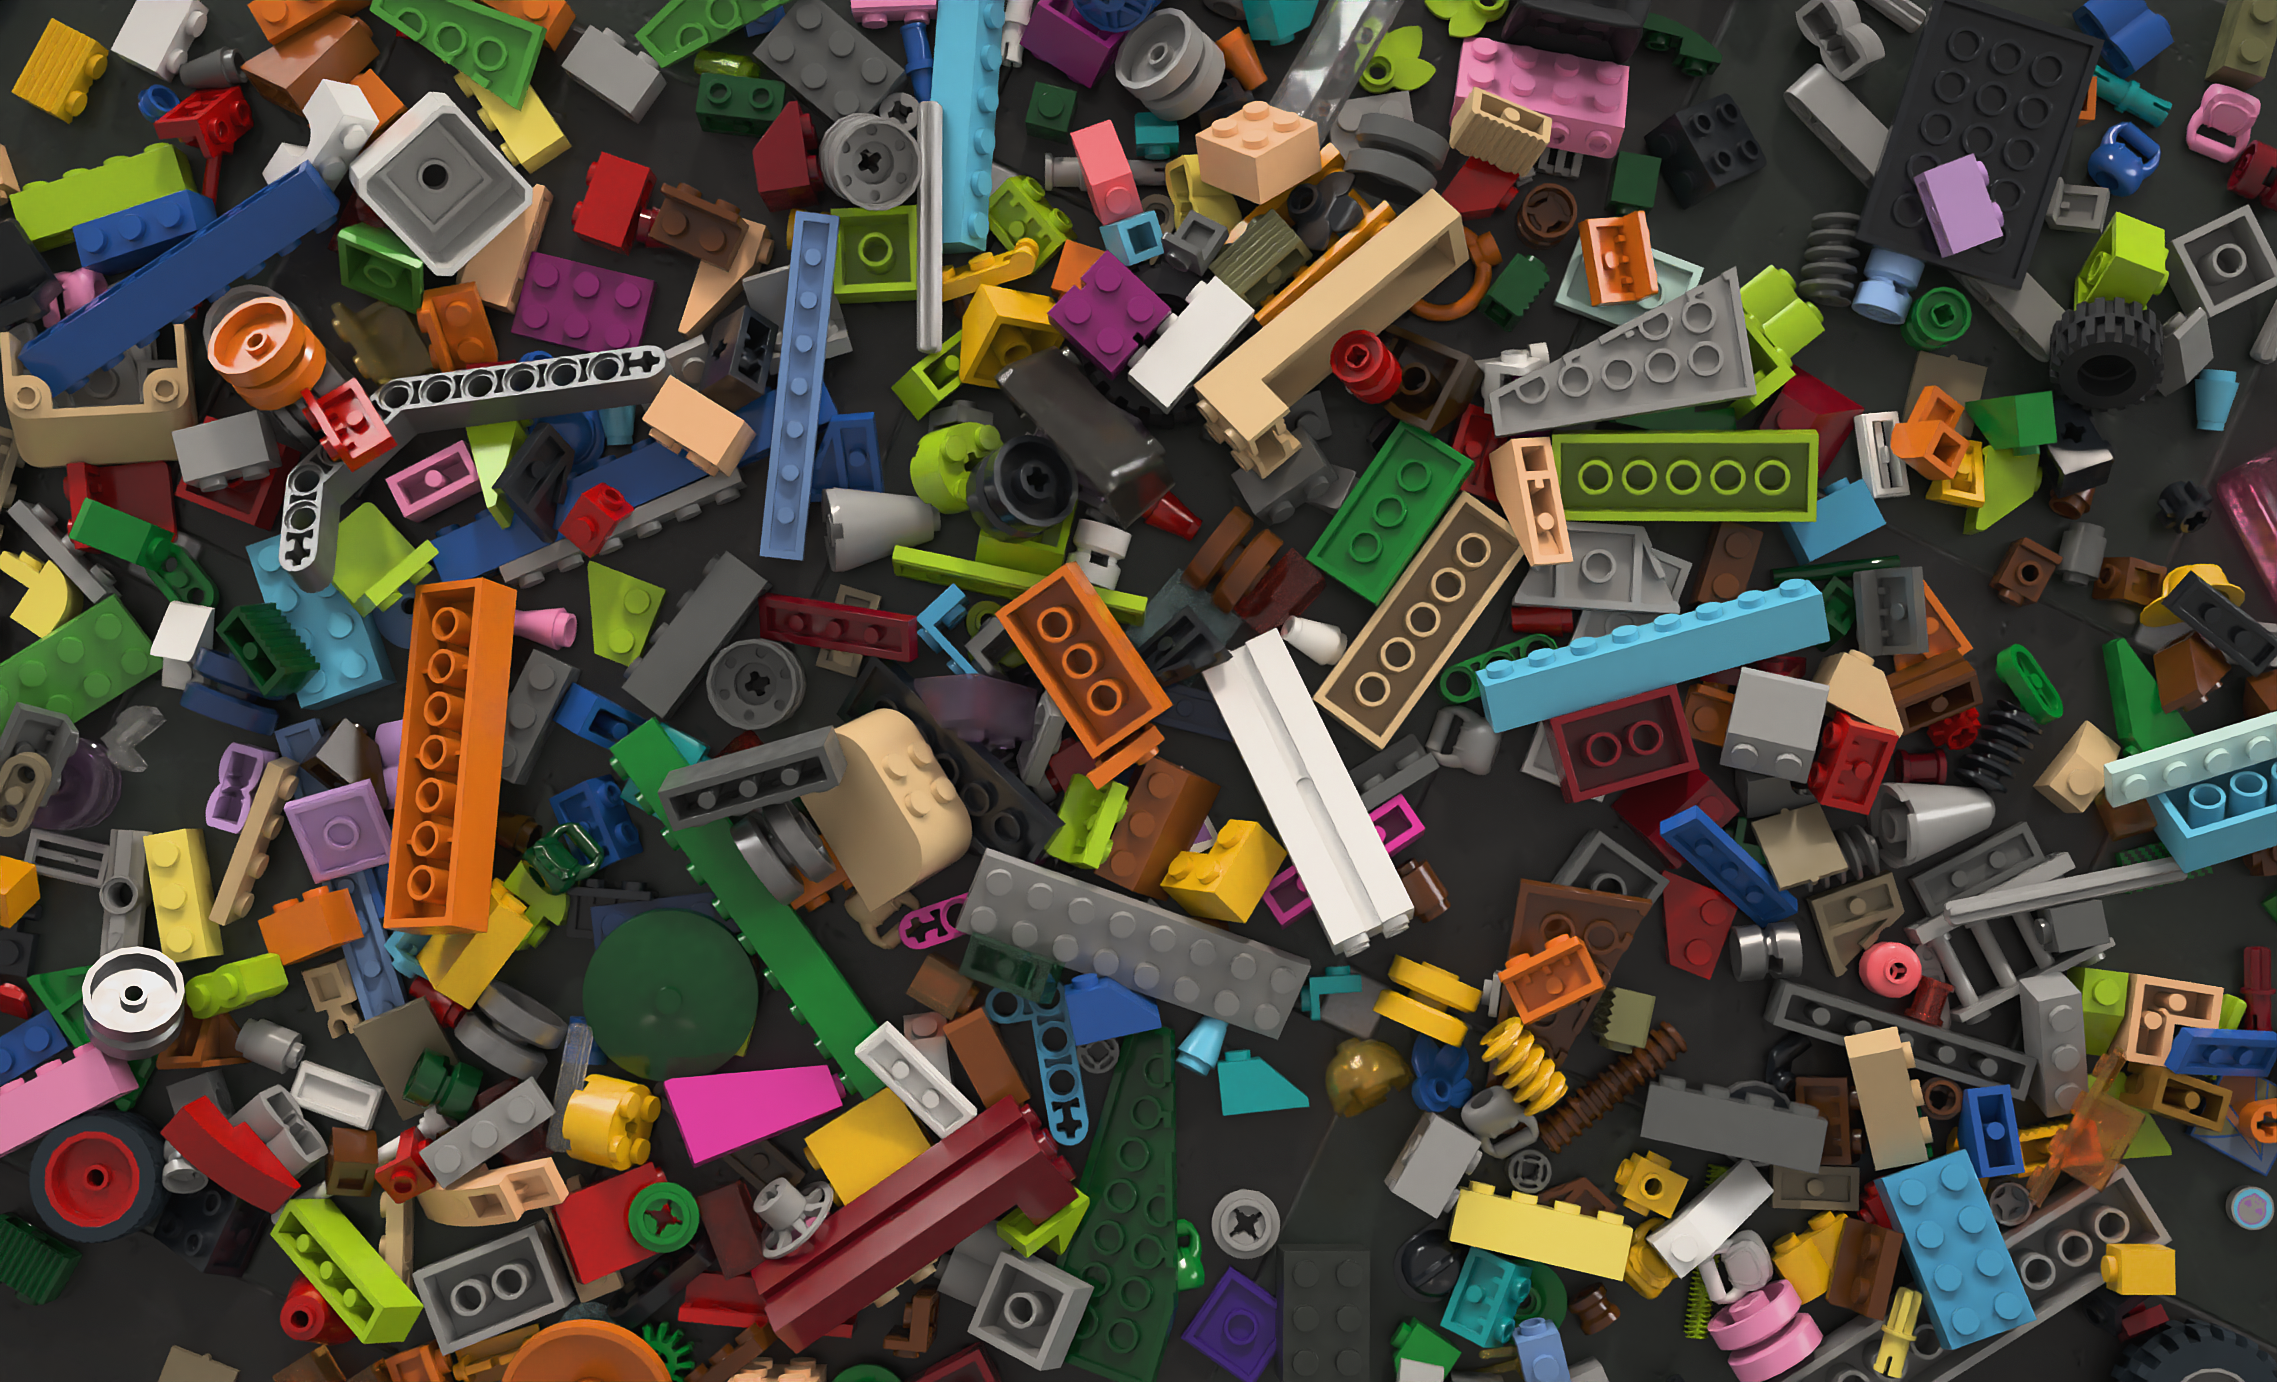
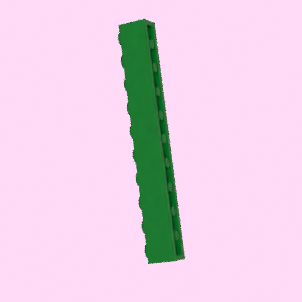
M656 717L651 718L609 749L614 756L609 759V762L623 781L629 777L640 790V792L634 795L638 803L649 816L656 812L665 825L660 832L674 851L682 848L691 862L686 865V868L699 886L707 883L717 897L711 900L718 913L725 921L733 918L742 931L737 935L738 940L751 957L756 953L760 955L767 965L762 970L766 979L776 991L784 988L793 1001L787 1005L789 1010L801 1026L809 1023L818 1036L813 1039V1042L827 1061L834 1057L843 1071L838 1076L850 1094L853 1096L859 1092L866 1101L885 1087L886 1084L855 1055V1048L880 1026L796 910L793 909L791 904L783 906L777 901L754 873L731 836L729 828L733 826V823L730 819L724 817L701 827H689L673 832L657 792L669 771L690 766V764Z

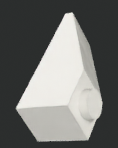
M1742 1158L1645 1239L1670 1270L1682 1279L1710 1256L1774 1190L1748 1159Z

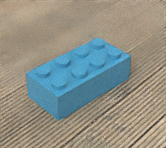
M1966 1149L1957 1150L1873 1180L1893 1230L1904 1234L1901 1250L1917 1289L1923 1294L1924 1306L1942 1349L1954 1350L2037 1320Z

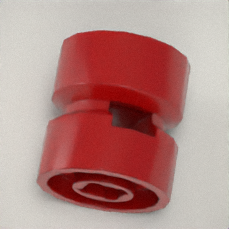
M1364 329L1353 330L1344 334L1334 344L1330 354V365L1333 373L1359 401L1368 404L1381 403L1389 399L1398 390L1402 381L1400 364L1373 332Z

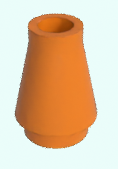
M1240 26L1215 42L1224 53L1225 69L1233 77H1236L1246 91H1252L1268 80L1250 34L1245 35Z

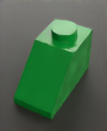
M2052 391L1965 402L1966 412L1994 450L2012 448L2014 457L2039 454V445L2057 443Z
M85 497L68 538L158 572L161 563L170 552V543L174 533Z
M1413 1317L1408 1325L1402 1322L1390 1340V1345L1393 1346L1390 1354L1395 1378H1397L1400 1359L1406 1358L1443 1366L1445 1379L1462 1353L1455 1343L1416 1317Z

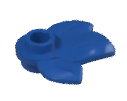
M1420 1033L1415 1041L1411 1058L1412 1066L1418 1077L1412 1084V1097L1415 1104L1420 1109L1430 1113L1443 1112L1448 1107L1455 1109L1463 1107L1471 1099L1474 1091L1471 1082L1464 1077L1469 1066V1056L1465 1045L1462 1043L1461 1047L1458 1048L1447 1043L1439 1048L1429 1035Z

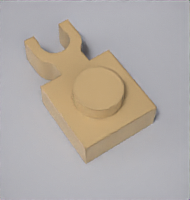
M346 958L314 966L301 972L315 1011L327 1010L328 1028L332 1039L347 1032L343 1021L346 1022L349 1033H354L353 1026L361 1023L362 1019L360 1014L351 1005V1002L357 1000L358 996Z

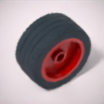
M100 1109L80 1114L53 1129L42 1140L41 1145L38 1146L29 1171L30 1196L33 1199V1205L36 1207L37 1213L41 1215V1219L53 1231L58 1232L59 1235L83 1243L115 1241L136 1233L150 1224L163 1211L172 1195V1191L167 1190L162 1183L163 1168L168 1163L165 1162L163 1157L166 1139L161 1135L160 1128L151 1120H147L145 1116L133 1113L132 1111Z

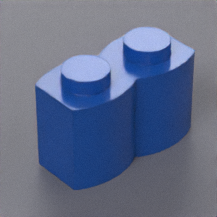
M2089 0L2072 13L2076 24L2084 34L2105 40L2101 55L2109 67L2122 79H2126L2174 42L2167 20L2148 9L2144 0Z

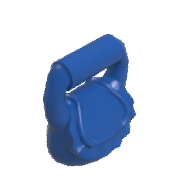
M2122 121L2106 131L2100 147L2089 157L2087 164L2089 175L2100 187L2109 188L2111 194L2119 197L2130 196L2137 191L2142 180L2151 176L2158 168L2161 158L2160 146L2132 122ZM2117 135L2121 136L2149 161L2143 164L2142 158L2137 157L2125 147L2124 143L2116 142Z

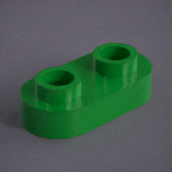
M170 543V552L161 563L158 572L145 568L147 575L170 602L180 601L195 604L193 594L201 589L204 593V598L201 603L196 605L216 609L219 603V590L216 584L183 546ZM174 557L177 561V566L174 571L168 572L166 563L170 558Z
M2014 644L1999 652L1996 664L1997 675L2004 684L2011 688L2020 701L2021 709L2033 717L2035 722L2040 725H2046L2060 718L2063 714L2061 698L2032 654L2020 644Z

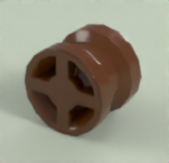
M1596 1282L1585 1287L1567 1301L1569 1311L1577 1314L1581 1320L1580 1328L1585 1335H1591L1604 1329L1621 1314L1617 1305L1608 1301L1606 1297L1607 1289L1602 1282Z

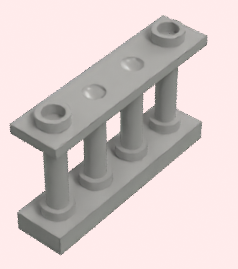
M2052 852L2044 856L2046 858L2045 861L1978 895L2065 878L2064 873L2076 867L2068 852ZM1944 912L1934 917L1926 916L1903 928L1910 943L1920 945L1926 943L1928 948L1933 947L1961 1002V1005L1950 1010L1951 1020L1962 1023L1966 1021L1967 1025H1972L1988 1018L1991 1015L1990 1008L2020 994L2019 979L2059 971L2063 972L2079 963L2081 967L2090 966L2106 957L2103 951L2116 945L2113 938L2109 937L2110 943L2066 951L2053 958L2051 952L2045 951L2044 945H2041L2036 938L2034 919L2031 913L2015 914L2012 917L2038 965L2015 977L1987 920L1965 924L1966 929L1971 928L2000 984L1977 996L1949 942V939L1952 937L1949 931L1959 926H1950L1944 920Z

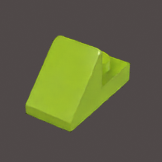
M1075 1188L1079 1197L1037 1226L1018 1207L996 1223L997 1235L1026 1258L1044 1245L1058 1255H1062L1090 1204L1089 1197Z

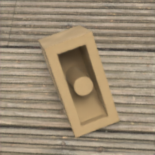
M2088 720L2084 721L2032 787L2063 812L2083 813L2105 786L2104 764L2116 761L2121 747Z

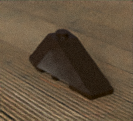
M1390 324L1377 335L1398 360L1402 369V381L1398 390L1389 399L1380 403L1395 419L1434 434L1466 411L1485 376L1484 372L1470 355L1393 324Z

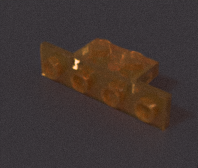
M2116 1046L2111 1055L2107 1053L2102 1054L2092 1072V1076L2097 1079L2089 1093L2082 1090L2071 1107L2070 1113L2074 1115L2072 1122L2067 1130L2059 1128L2048 1147V1151L2053 1153L2045 1168L2039 1165L2035 1168L2026 1184V1189L2030 1190L2028 1199L2034 1206L2041 1207L2061 1171L2100 1193H2103L2146 1119L2145 1114L2107 1094L2127 1060L2125 1050Z

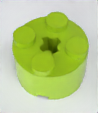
M965 422L932 431L922 437L917 444L920 446L916 457H912L910 464L911 480L917 495L924 503H931L939 509L938 512L943 514L969 511L970 509L966 501L967 480L972 468L1003 445L998 430L991 425Z

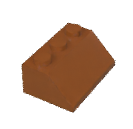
M1155 755L1148 762L1140 766L1136 765L1127 784L1129 788L1125 799L1128 800L1126 812L1119 823H1115L1110 836L1113 842L1111 852L1107 860L1100 864L1098 869H1092L1094 874L1131 891L1167 901L1169 894L1160 884L1168 873L1171 862L1178 857L1181 851H1190L1220 791L1221 785Z

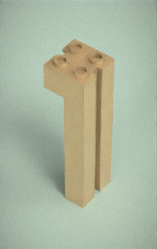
M1433 188L1430 189L1193 385L1199 398L1196 407L1207 420L1204 424L1205 429L1218 444L1224 441L1227 442L1233 449L1231 451L1232 457L1244 471L1248 472L1252 468L1263 480L1302 448L1301 443L1286 429L1283 417L1290 412L1289 408L1333 372L1330 365V354L1334 344L1344 334L1353 330L1364 329L1373 332L1377 336L1469 259L1461 214Z

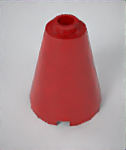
M301 1271L294 1279L281 1311L280 1322L284 1332L295 1340L322 1345H339L355 1338L356 1335Z

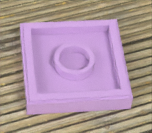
M370 778L286 802L283 809L315 884L389 863L392 832Z

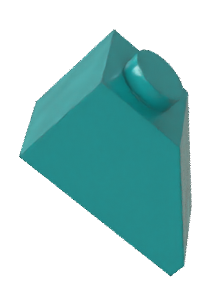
M1242 0L1251 39L1269 40L1270 45L1273 46L1294 40V33L1310 26L1319 0Z
M1249 1049L1224 1052L1225 1059L1217 1061L1223 1116L1309 1107L1308 1097L1303 1091L1261 1057H1251Z

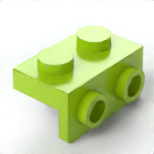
M1079 773L1073 774L1057 814L1066 824L1045 854L1080 869H1098L1099 865L1107 860L1111 852L1113 842L1110 836L1115 823H1119L1126 812L1128 800L1125 799L1129 787L1115 781H1109L1099 790H1096L1088 777Z

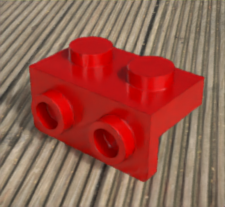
M355 377L319 399L315 398L308 387L300 391L308 404L307 407L302 409L304 416L315 432L323 429L326 436L319 439L322 446L333 462L341 458L351 472L356 471L398 445Z

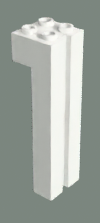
M1274 628L1245 642L1246 645L1231 651L1230 653L1233 657L1229 661L1201 672V675L1311 900L1313 910L1334 954L1337 955L1344 952L1346 957H1350L1369 948L1368 942L1370 937L1382 932L1387 939L1409 928V920L1413 919L1414 906L1277 628Z

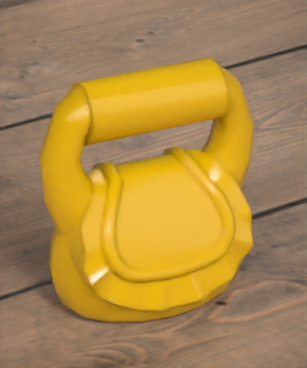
M1653 1217L1641 1223L1633 1232L1623 1277L1641 1296L1651 1300L1658 1297L1665 1287L1678 1277L1645 1239L1649 1230L1653 1232L1665 1222L1663 1218Z

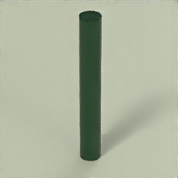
M1892 555L1776 568L1770 570V581L1772 586H1777L1791 579H1808L1812 582L1829 580L1834 575L1838 579L1853 577L1854 572L1900 568L1901 564L1899 556Z

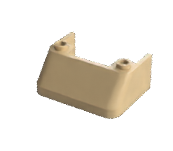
M174 324L178 368H162L148 375L143 385L144 404L53 409L52 392L43 380L35 376L23 375V363L18 359V355L21 352V341L9 332H0L5 403L18 452L22 459L37 468L67 467L66 464L86 462L96 466L178 461L172 432L198 425L191 332L184 324Z

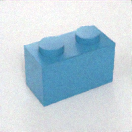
M1847 477L1823 488L1826 497L1817 501L1816 522H1777L1800 566L1886 524L1863 478L1850 484Z

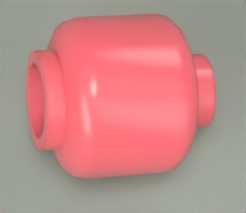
M1879 942L1873 944L1863 953L1859 962V975L1863 985L1870 992L1882 997L1901 998L1906 996L1918 986L1921 979L1922 966L1918 955L1910 947L1901 943Z

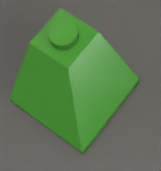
M363 222L341 229L337 236L341 285L416 314L417 308L422 307L424 295L423 261L400 237L388 229L382 227L375 228Z

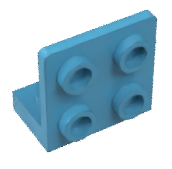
M953 583L917 616V621L923 626L917 631V634L936 654L944 649L952 657L946 665L965 685L973 680L980 687L985 680L940 633L944 627H947L950 631L953 630L968 614L965 608L970 604V601Z

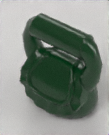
M567 822L555 826L532 847L528 848L522 855V864L530 877L543 891L549 895L559 896L566 893L575 882L584 880L596 873L604 861L605 850L579 823ZM566 834L591 863L580 865L578 859H574L564 848L563 843L558 841L559 838Z

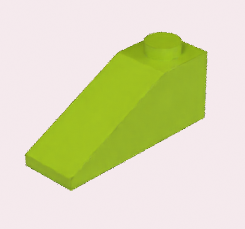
M532 419L466 427L487 509L502 529L511 526L514 511L491 487L528 438L529 431L527 427L533 425Z

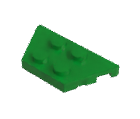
M93 965L31 975L26 980L74 1047L78 1048L91 1042L85 1033L82 985L88 970ZM159 1053L146 1059L127 1060L139 1088L114 1101L120 1111H130L134 1108L156 1066Z

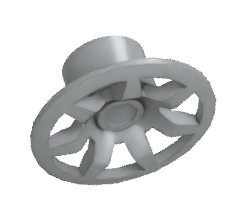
M778 1178L770 1182L759 1193L753 1206L754 1211L767 1222L759 1240L760 1253L767 1259H778L793 1252L806 1242L819 1228L830 1210L833 1201L832 1187L824 1181H817L797 1190L785 1178ZM825 1193L824 1202H819ZM806 1216L817 1217L810 1227L804 1222ZM796 1229L802 1235L792 1243L791 1231ZM777 1244L776 1250H770L771 1247Z

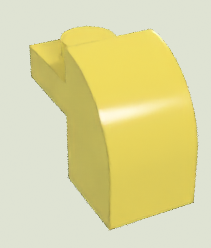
M24 550L20 555L7 551L2 552L0 555V569L29 588L10 616L12 619L43 638L81 614L84 602L83 592L54 561L48 560L45 563Z

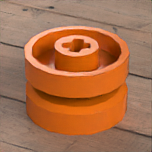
M262 297L239 305L223 318L214 329L209 341L208 359L215 370L228 383L232 384L237 393L249 406L261 411L278 410L295 403L303 397L300 393L303 389L308 387L311 390L324 370L326 349L285 301L275 297Z

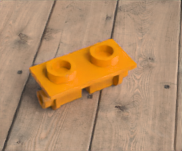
M536 1323L496 1335L455 1351L458 1363L453 1365L455 1379L457 1381L463 1380L464 1382H496L502 1380L508 1365L519 1348L533 1335L540 1332L539 1324Z

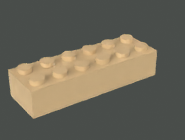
M1463 490L1350 644L1342 658L1311 699L1314 705L1375 750H1383L1524 555L1510 523Z

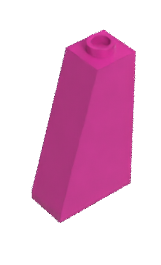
M828 1065L672 1078L663 1083L665 1095L693 1168L838 1112L843 1106L841 1099L846 1097L845 1088L838 1073L831 1075Z

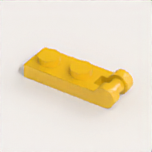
M1022 238L1017 241L1014 250L993 256L992 252L982 253L970 259L969 264L955 269L953 265L942 266V302L976 292L980 284L996 286L1031 274L1039 255L1037 242L1030 238Z

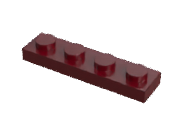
M768 592L758 597L760 638L909 663L918 657L917 616Z

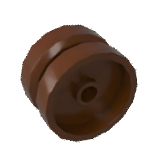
M1235 506L1224 518L1180 577L1182 583L1195 593L1204 591L1215 577L1219 576L1222 580L1212 592L1210 604L1225 616H1228L1244 596L1248 597L1270 569L1269 563L1284 544L1282 539L1269 529L1260 531L1248 546H1245L1242 542L1252 530L1254 518L1239 506Z

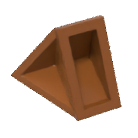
M185 998L184 1022L180 1034L166 1050L159 1053L156 1066L158 1070L249 1063L252 1061L243 1058V1053L235 1049L236 1040L241 1029L228 1012L205 1019H198L193 1017L191 1008Z

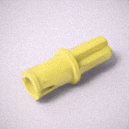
M1899 1287L1897 1289L1887 1325L1882 1324L1881 1326L1884 1336L1876 1363L1873 1366L1874 1370L1883 1374L1884 1371H1887L1890 1357H1892L1888 1376L1902 1377V1369L1910 1342L1916 1341L1917 1338L1913 1332L1923 1301V1294L1908 1287Z

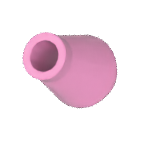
M565 608L530 611L515 610L513 635L524 637L555 650H560L562 647H570L573 644L577 632L576 616L567 613Z

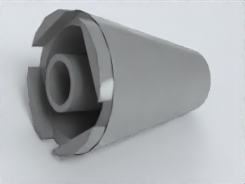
M836 487L822 490V522H826L827 536H824L829 564L833 572H845L893 555L895 545L912 548L932 541L934 539V531H940L941 529L939 509L931 506V504L924 503L919 497Z
M1887 782L1880 785L1870 813L1867 815V821L1874 837H1879L1883 849H1879L1880 858L1888 866L1898 869L1908 867L1989 828L1995 816V805L1992 798L1978 787Z

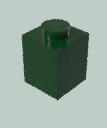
M1036 81L1025 121L1027 135L1068 145L1078 107L1077 91Z
M1619 151L1612 161L1604 210L1615 212V217H1623L1634 211H1644L1645 216H1647L1654 206L1662 158Z

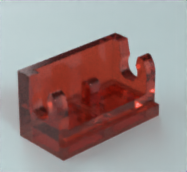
M1291 548L1262 578L1250 595L1244 597L1233 610L1246 626H1249L1257 633V636L1274 628H1277L1281 635L1283 624L1291 615L1298 617L1327 585L1324 576L1294 548Z

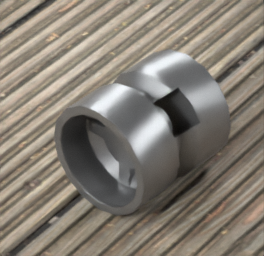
M1795 922L1768 923L1765 930H1761L1758 925L1731 927L1729 935L1730 960L1734 977L1738 982L1763 980L1766 973H1770L1775 979L1800 977L1803 966V954L1800 934Z

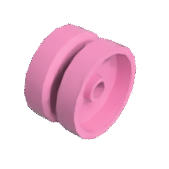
M1787 1279L1775 1280L1766 1283L1764 1287L1758 1290L1749 1291L1737 1302L1729 1303L1722 1308L1708 1323L1707 1329L1721 1350H1732L1727 1362L1740 1382H1762L1781 1374L1807 1357L1821 1343L1823 1335L1813 1318L1808 1313H1797L1802 1300Z

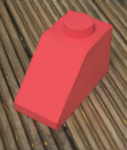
M1107 120L1070 133L1093 211L1102 225L1105 226L1144 212L1132 171L1112 121Z

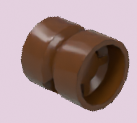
M1544 183L1534 187L1526 195L1515 216L1514 229L1518 239L1525 246L1534 250H1548L1556 247L1566 237L1577 218V204L1574 196L1565 187L1558 184Z

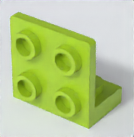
M1744 313L1757 395L1751 398L1736 400L1727 407H1734L1737 421L1796 375L1790 368L1792 367V361L1780 347L1775 346L1773 348L1763 336L1765 330L1762 324L1750 313Z

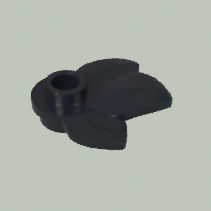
M1343 171L1328 174L1317 185L1310 183L1300 184L1289 194L1287 199L1289 216L1298 224L1297 235L1311 250H1325L1332 232L1345 233L1355 228L1362 220L1363 211L1361 206L1352 197L1348 196L1356 181L1354 174Z

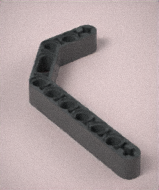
M647 345L388 381L369 399L398 445L354 472L350 471L341 458L333 462L321 443L295 466L286 480L279 563L297 586L306 593L320 592L328 587L335 573L340 506L418 433L652 403L670 375L676 379L678 377L664 351L657 346Z

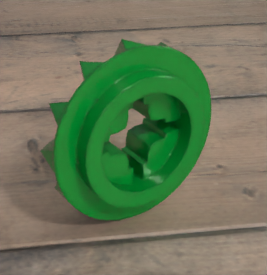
M656 1182L642 1189L634 1198L629 1209V1227L633 1237L644 1248L658 1253L673 1252L684 1247L695 1235L699 1224V1207L692 1193L679 1184ZM668 1199L672 1200L670 1205L672 1207L671 1214L677 1217V1220L683 1221V1223L677 1221L676 1223L668 1222L665 1228L662 1229L661 1234H657L658 1219L652 1216V1213L646 1212V1210L661 1211L663 1206L667 1204Z

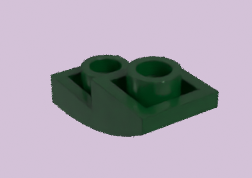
M1649 12L1640 40L1645 42L1644 45L1647 48L1656 51H1667L1669 48L1675 49L1671 66L1682 68L1681 71L1686 75L1693 77H1705L1707 74L1713 75L1721 64L1723 56L1713 45L1686 26Z

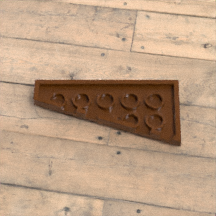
M1521 878L1507 961L1525 953H1528L1531 958L1545 951L1544 944L1560 935L1568 934L1570 938L1577 936L1584 941L1606 987L1624 951H1627L1632 942L1636 929L1653 904L1652 899ZM1505 984L1502 986L1496 1026L1514 1016L1520 1017ZM1605 989L1528 1026H1523V1030H1528L1533 1034V1044H1540L1545 1051L1544 1057L1552 1059L1555 1064L1554 1071L1562 1067L1576 1036L1581 1033ZM1497 1058L1489 1063L1485 1089L1493 1086H1503V1082L1509 1076L1508 1072L1497 1076L1492 1073L1493 1068L1499 1062ZM1517 1085L1509 1090L1515 1094L1520 1088ZM1527 1099L1519 1104L1526 1107L1530 1101ZM1519 1122L1514 1128H1510L1503 1133L1512 1135L1527 1127V1125Z

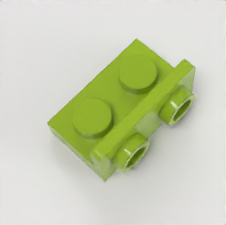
M1019 175L1007 178L989 197V229L1008 251L1014 250L1015 244L1022 238H1030L1037 242L1039 255L1034 270L1029 274L1034 275L1065 245L1066 239L1075 241L1078 236L1071 229L1073 224L1069 217L1061 210L1054 209L1044 198L1045 191L1042 186L1031 177Z

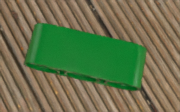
M1530 635L1452 665L1442 671L1436 680V692L1440 699L1447 704L1457 705L1481 696L1475 671L1486 669L1487 662L1491 658L1509 661L1526 658V650L1530 643H1537L1543 646V648H1550L1552 650L1558 649L1555 641L1548 635ZM1457 673L1466 679L1468 687L1463 696L1458 697L1449 693L1446 681L1450 674Z

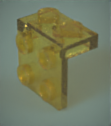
M381 300L358 313H355L340 302L331 306L336 315V318L332 319L331 322L341 339L345 343L350 341L358 354L353 356V361L365 379L371 377L379 387L394 379L427 375L435 370L430 359L429 348L406 310Z

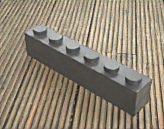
M1781 978L1774 979L1763 1018L1773 1025L1845 1047L1844 1037L1897 1026L1901 1043L1910 1041L1916 1065L1915 1068L1980 1088L2010 1084L2012 1098L2025 1101L2037 1063V1059L2018 1050Z

